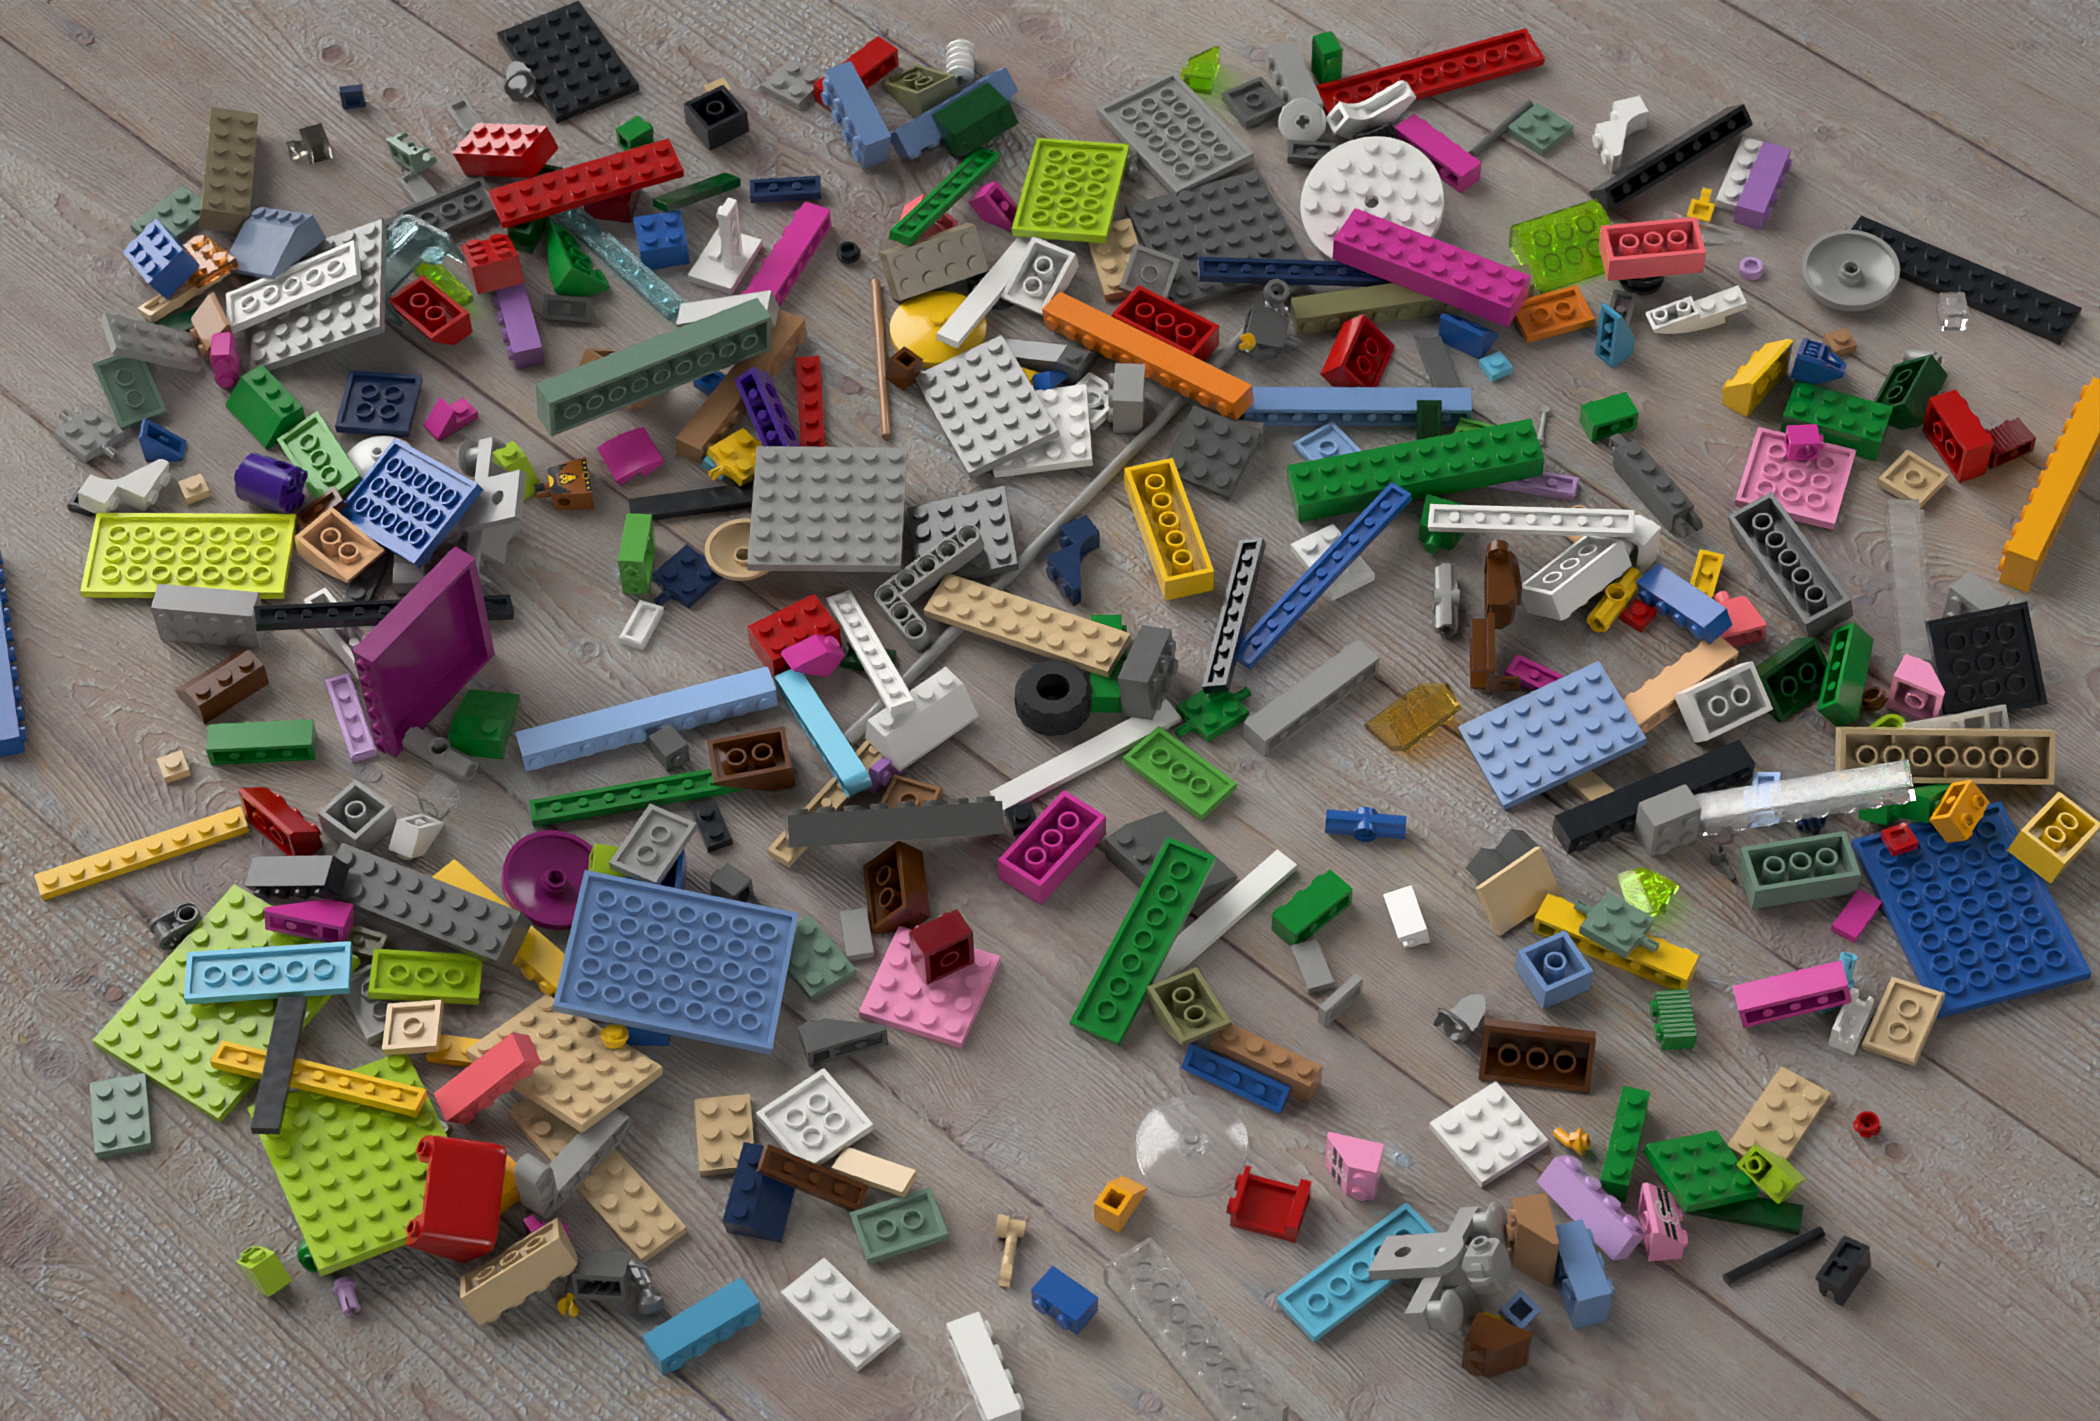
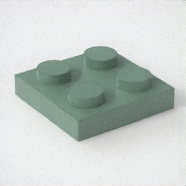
M1536 103L1507 126L1508 135L1541 156L1545 155L1573 132L1572 124L1539 103Z

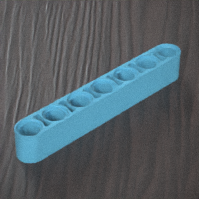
M789 669L774 676L779 693L846 796L849 798L872 787V781L866 768L804 674Z

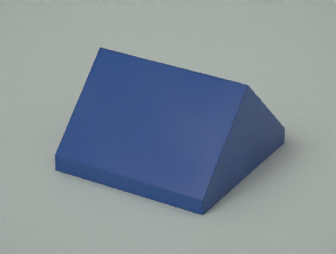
M1442 313L1440 316L1438 336H1441L1443 343L1479 360L1483 358L1499 336V333L1459 315Z

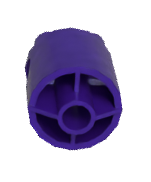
M251 453L235 471L236 496L242 501L281 514H289L295 507L300 508L304 502L305 496L302 492L308 472L299 466L259 453Z

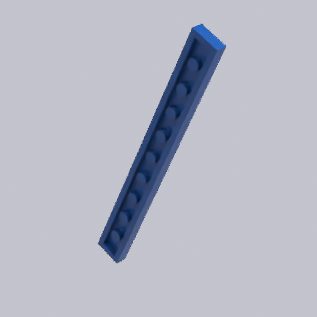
M1391 482L1242 638L1237 662L1251 670L1412 500L1411 493Z

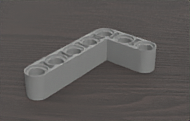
M967 524L960 527L876 589L875 598L881 612L914 650L926 649L931 643V636L925 622L910 604L940 583L946 574L954 573L982 552L984 542L975 525ZM971 538H975V539H974L973 541H971V542H966L967 540H969V539H971ZM950 553H955L951 557H946ZM929 568H934L930 572H925ZM913 583L911 586L905 587L906 584ZM887 598H893L888 602H884ZM902 615H907L906 618L899 619ZM922 632L921 635L913 637L914 634Z
M616 1108L585 1132H579L549 1165L530 1153L524 1154L514 1169L521 1203L543 1219L549 1218L627 1135L633 1124L632 1118Z

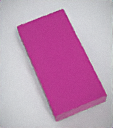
M1858 889L1832 924L1831 931L1855 943L1881 908V901Z

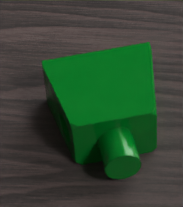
M1427 494L1420 521L1418 539L1425 543L1423 548L1430 554H1436L1439 548L1452 550L1465 532L1429 531L1430 504H1462Z

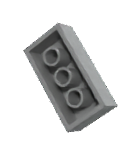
M158 584L151 611L161 640L260 648L265 631H256L253 619V606H262L259 592Z

